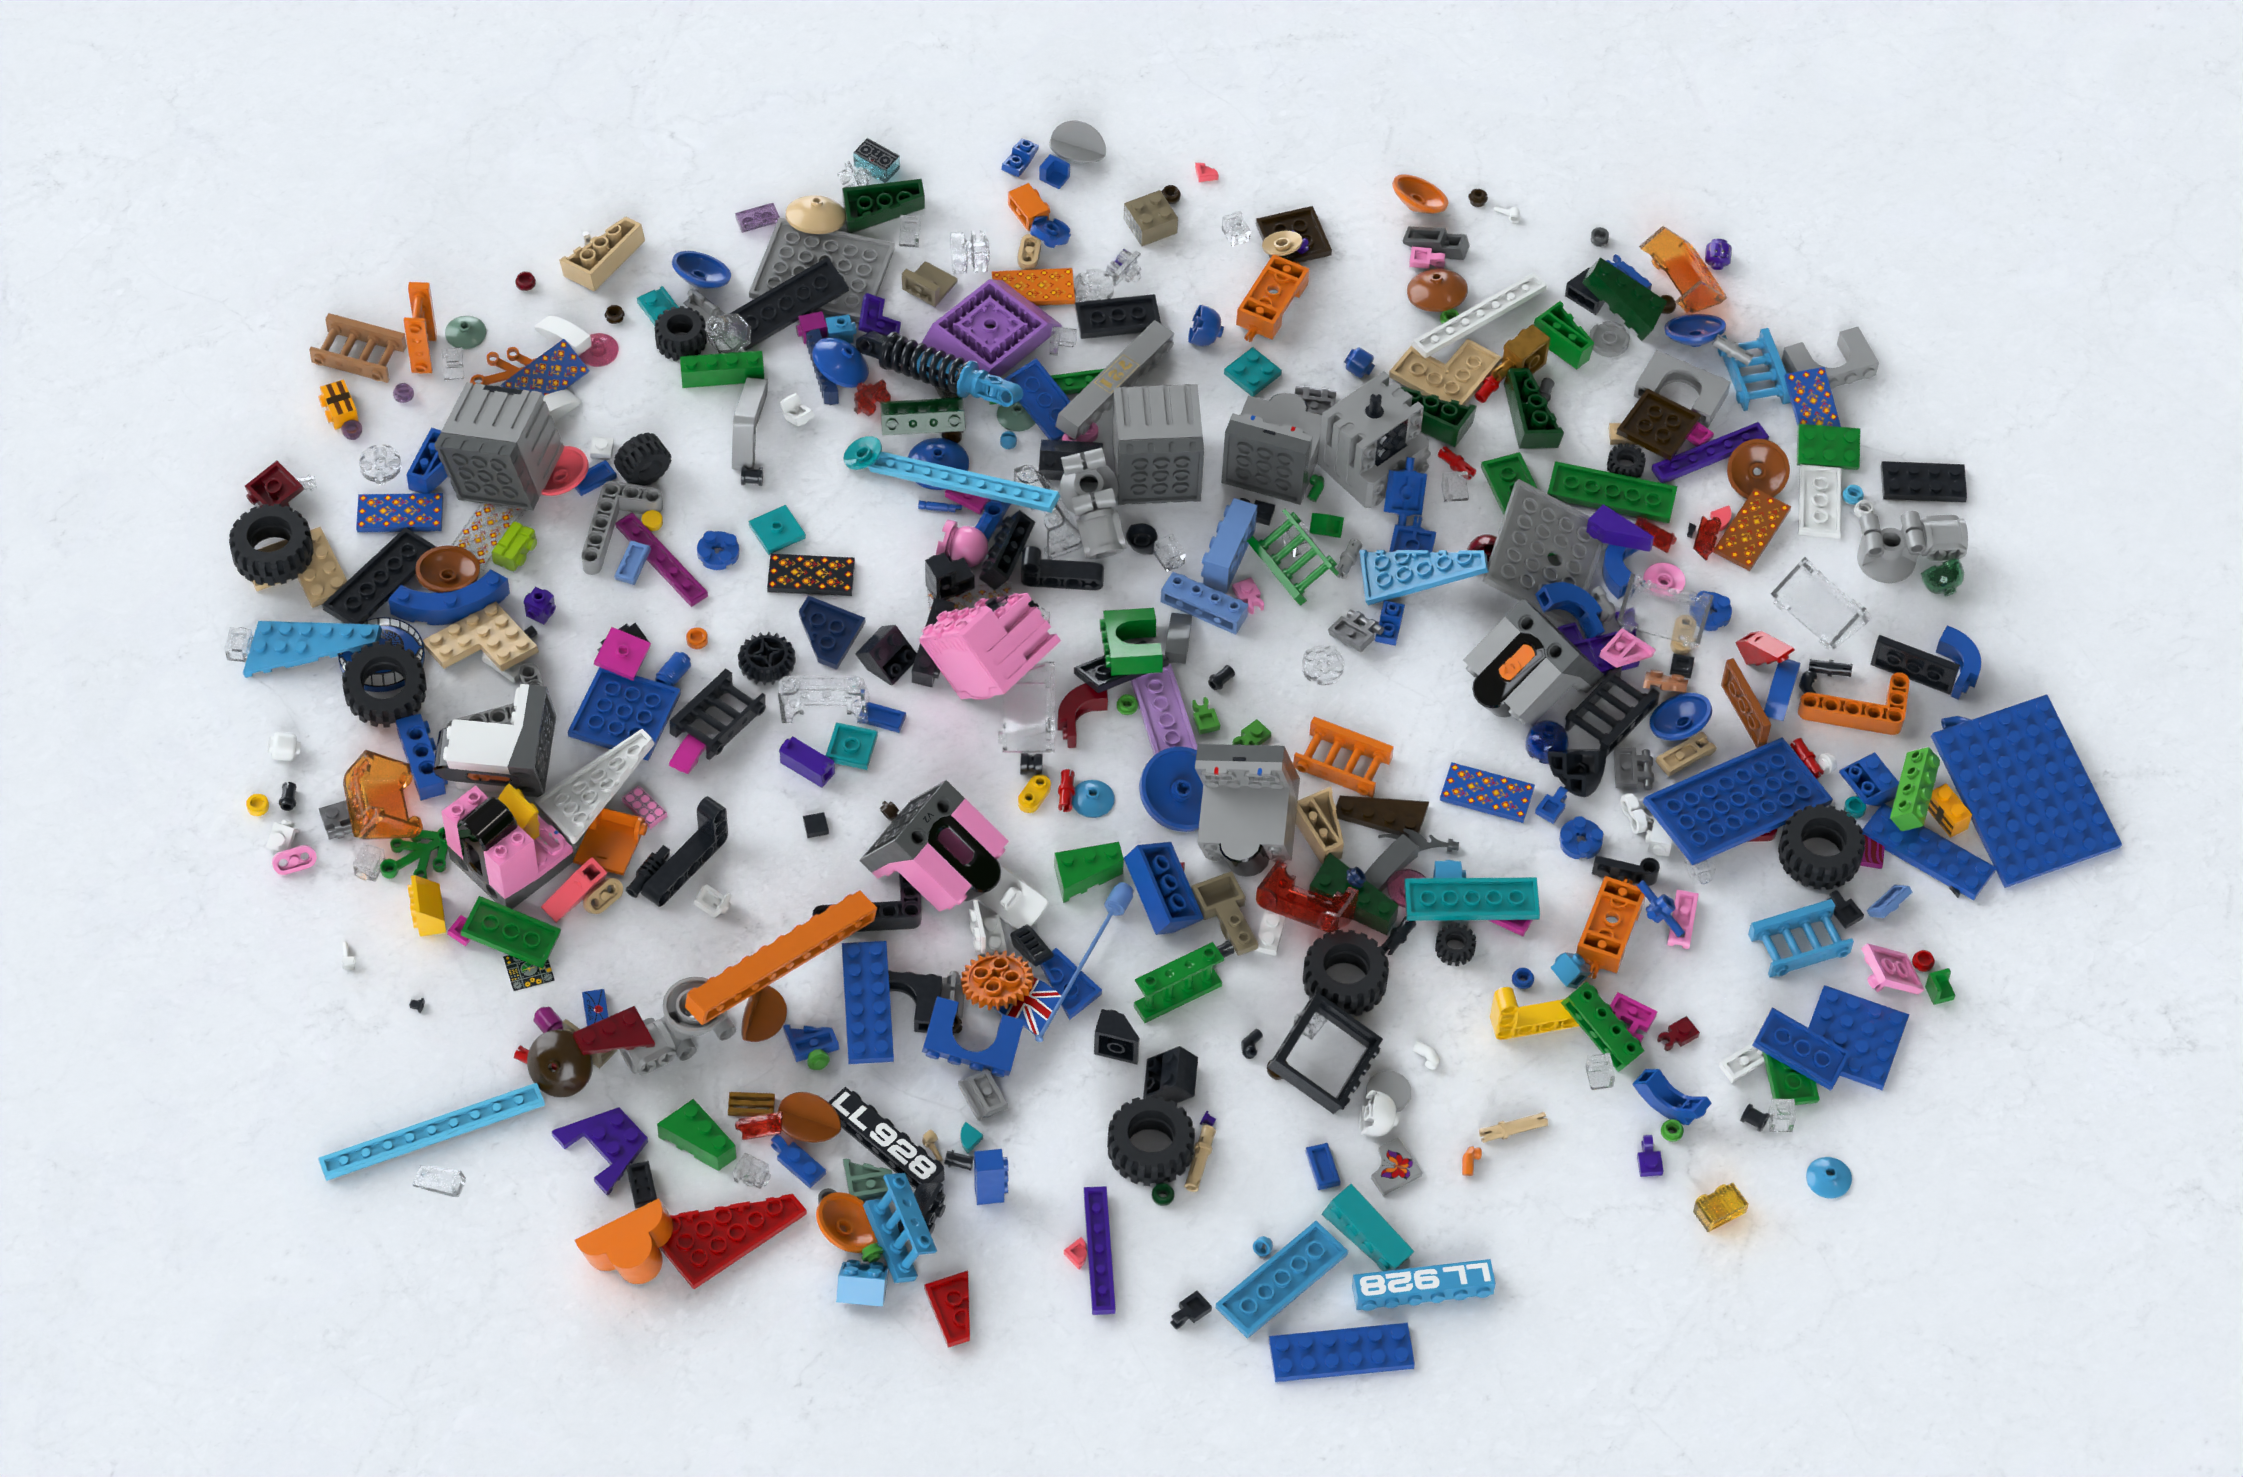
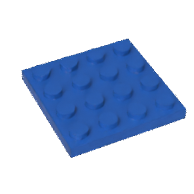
M599 667L568 730V737L612 749L643 729L655 743L643 758V760L649 761L681 695V689L640 676H636L634 681Z
M1824 985L1808 1028L1851 1052L1840 1076L1883 1091L1910 1014Z

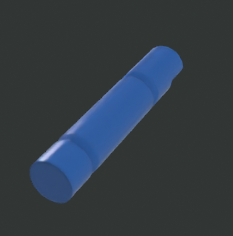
M919 500L918 509L956 513V510H962V505Z

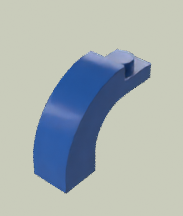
M1608 544L1602 567L1603 580L1609 591L1617 599H1620L1634 590L1636 576L1625 566L1623 561L1638 550Z
M1555 582L1544 585L1535 594L1544 613L1556 609L1571 613L1578 620L1587 639L1600 636L1605 632L1603 624L1597 616L1603 610L1598 602L1584 589L1571 583Z
M1947 625L1939 639L1935 653L1945 656L1960 665V675L1954 684L1951 697L1959 700L1962 693L1966 694L1970 686L1975 688L1981 670V656L1978 648L1967 635Z
M1787 659L1777 664L1764 708L1767 717L1784 721L1801 666L1800 662Z
M1645 1069L1632 1084L1640 1096L1653 1109L1666 1118L1677 1120L1683 1125H1690L1694 1119L1704 1116L1706 1109L1712 1104L1707 1096H1688L1679 1092L1668 1082L1660 1069Z

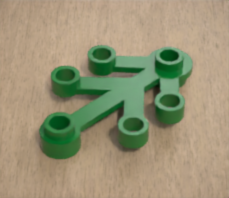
M413 827L409 831L411 841H404L401 838L392 839L390 846L393 852L400 853L403 850L413 852L397 861L385 859L380 864L382 876L392 879L398 874L400 869L420 858L418 867L413 875L423 874L422 878L427 879L426 869L431 852L439 848L437 858L432 862L433 869L438 873L445 871L448 845L447 840L444 839L446 838L444 827L440 828L438 832ZM422 839L432 840L427 844L418 843Z

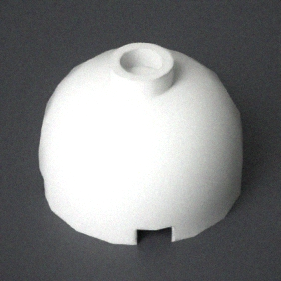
M1371 1090L1365 1098L1369 1099L1367 1106L1362 1105L1359 1129L1363 1130L1361 1132L1363 1135L1372 1137L1383 1136L1390 1132L1393 1126L1398 1124L1399 1113L1396 1112V1105L1391 1097L1385 1093Z

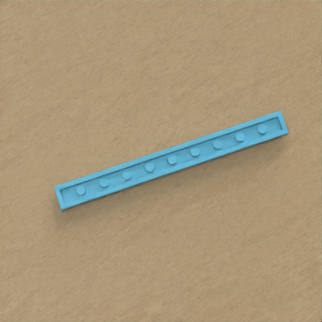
M881 452L878 459L868 466L870 472L1052 513L1060 498L1058 491L886 452Z
M534 1083L319 1157L318 1160L324 1177L328 1181L545 1106L544 1099L538 1084Z

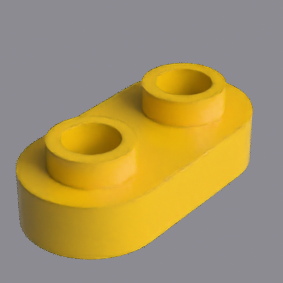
M1035 775L1029 780L1018 796V807L1021 811L1033 813L1043 803L1051 790V781L1047 776Z

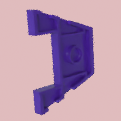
M1634 608L1616 612L1615 619L1620 629L1623 628L1636 636L1637 628ZM1575 622L1558 626L1557 629L1604 675L1609 670L1616 668L1600 658L1599 655L1601 650L1619 631L1583 639ZM1640 661L1622 666V671L1639 667Z
M620 1107L552 1131V1136L564 1149L584 1136L606 1159L610 1166L596 1175L594 1182L607 1196L612 1192L616 1182L620 1181L623 1177L626 1165L632 1164L648 1143V1137Z

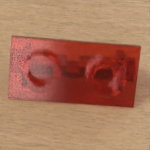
M1638 516L1635 525L1654 536L1653 546L1668 553L1671 544L1674 545L1677 540L1675 534L1661 529L1649 522L1647 518L1644 519Z
M1704 516L1701 518L1693 549L1705 561L1715 550L1717 540L1715 535L1719 533L1722 525L1718 517H1713L1711 520Z
M783 1112L740 1118L736 1121L735 1128L742 1132V1140L779 1135L782 1132Z

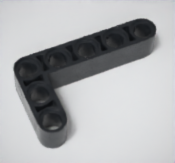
M709 796L704 797L697 807L698 830L644 884L641 890V894L658 907L663 906L727 840L726 808Z
M899 873L900 901L872 902L877 907L875 920L857 932L917 928L922 921L921 894ZM830 905L815 907L812 916L823 913Z

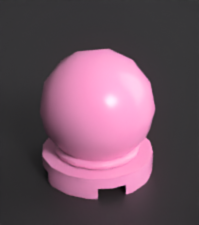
M948 519L942 529L946 533L943 542H938L936 555L945 553L947 558L950 557L952 561L964 558L969 567L980 564L988 553V541L985 535L975 527L963 526L958 528L957 521Z

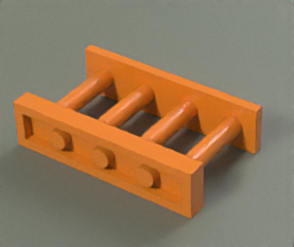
M409 282L408 291L412 318L404 317V327L412 373L420 374L432 373L429 341H437V329L430 283Z
M1313 717L1309 734L1313 738L1304 755L1295 752L1294 767L1300 772L1309 773L1356 791L1360 795H1367L1373 798L1376 782L1372 780L1381 763L1390 764L1394 746ZM1321 740L1333 744L1324 763L1312 759ZM1342 747L1353 751L1344 770L1332 766ZM1361 755L1373 759L1364 778L1352 774Z

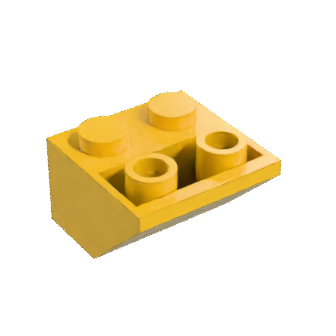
M509 783L498 799L511 811L518 826L535 840L540 836L539 811L533 803H529L519 789H515Z
M411 875L412 884L407 886L413 927L418 928L420 936L446 933L440 884L417 875Z

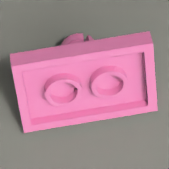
M1866 944L1861 948L1865 955L1866 963L1874 973L1867 980L1869 985L1873 989L1875 988V991L1879 992L1886 986L1919 995L1925 990L1907 954L1872 944Z

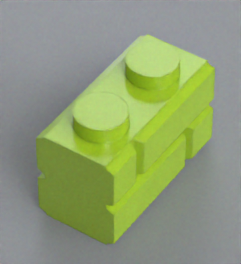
M515 521L512 522L491 552L494 564L501 567L504 566L513 572L518 566H522L526 561L527 553L533 551L537 545L534 529L527 526L524 527Z

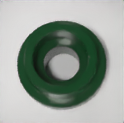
M1166 1183L1158 1184L1152 1190V1200L1161 1206L1169 1205L1174 1200L1173 1188ZM1165 1194L1167 1197H1160L1159 1195Z

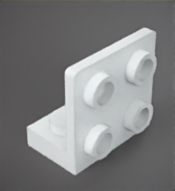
M973 900V908L969 909L971 919L969 924L971 934H974L975 937L973 940L975 952H979L983 958L986 957V952L994 955L995 950L998 951L999 955H1002L1004 951H1007L999 914L981 917L978 900Z

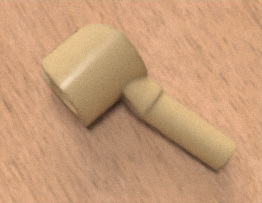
M929 1130L923 1135L922 1143L925 1147L930 1148L938 1161H942L943 1158L934 1144L938 1137L932 1130Z

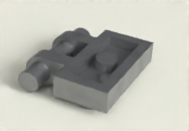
M1308 385L1295 387V394L1305 402L1307 412L1322 415L1323 412L1335 405L1336 391L1328 390L1329 388L1322 387V389L1310 388Z
M1353 610L1347 612L1349 619L1341 616L1328 629L1329 635L1359 652H1362L1375 640L1373 633L1381 635L1384 632V627L1380 626L1379 622L1374 619L1369 620L1363 613Z
M1614 747L1616 788L1637 789L1638 781L1644 783L1645 790L1653 788L1654 774L1651 771L1653 757L1650 754V750L1644 749L1642 750V755H1636V748ZM1637 765H1641L1643 771H1637Z
M361 796L319 808L325 830L334 828L327 831L329 840L336 837L338 839L344 838V835L356 831L357 833L364 832V829L372 827L370 819L361 821L368 818Z

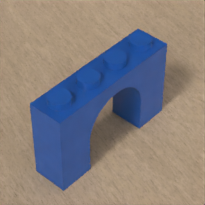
M937 996L922 1052L932 1059H939V1057L948 1059L947 1062L953 1065H961L963 1063L970 1065L969 1068L975 1071L988 1069L992 1071L991 1074L994 1076H1009L1024 1020L1003 1014L994 1043L983 1051H968L962 1048L953 1036V1022L959 1002Z

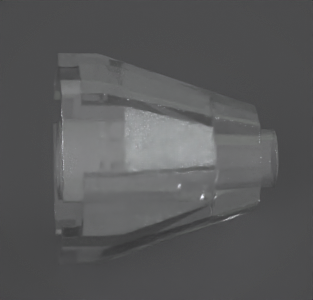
M714 315L706 321L705 331L709 343L719 354L742 352L743 347H747L750 344L751 326L741 315Z

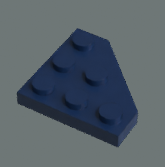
M809 595L799 609L800 620L818 663L837 670L866 623L865 617Z

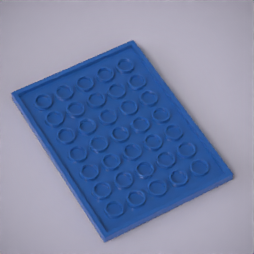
M2047 694L1932 733L1931 738L1963 804L1972 814L1971 820L1993 865L1997 867L1996 871L2004 888L2116 850L2122 846Z

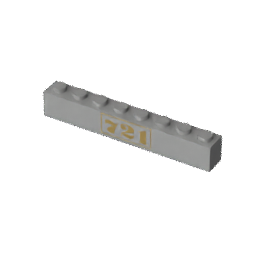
M1154 320L1058 414L1055 427L1075 440L1081 434L1084 435L1093 422L1097 423L1105 410L1109 411L1113 406L1114 388L1133 387L1141 375L1144 376L1149 371L1153 363L1157 364L1164 352L1168 353L1174 344L1172 342L1174 332Z

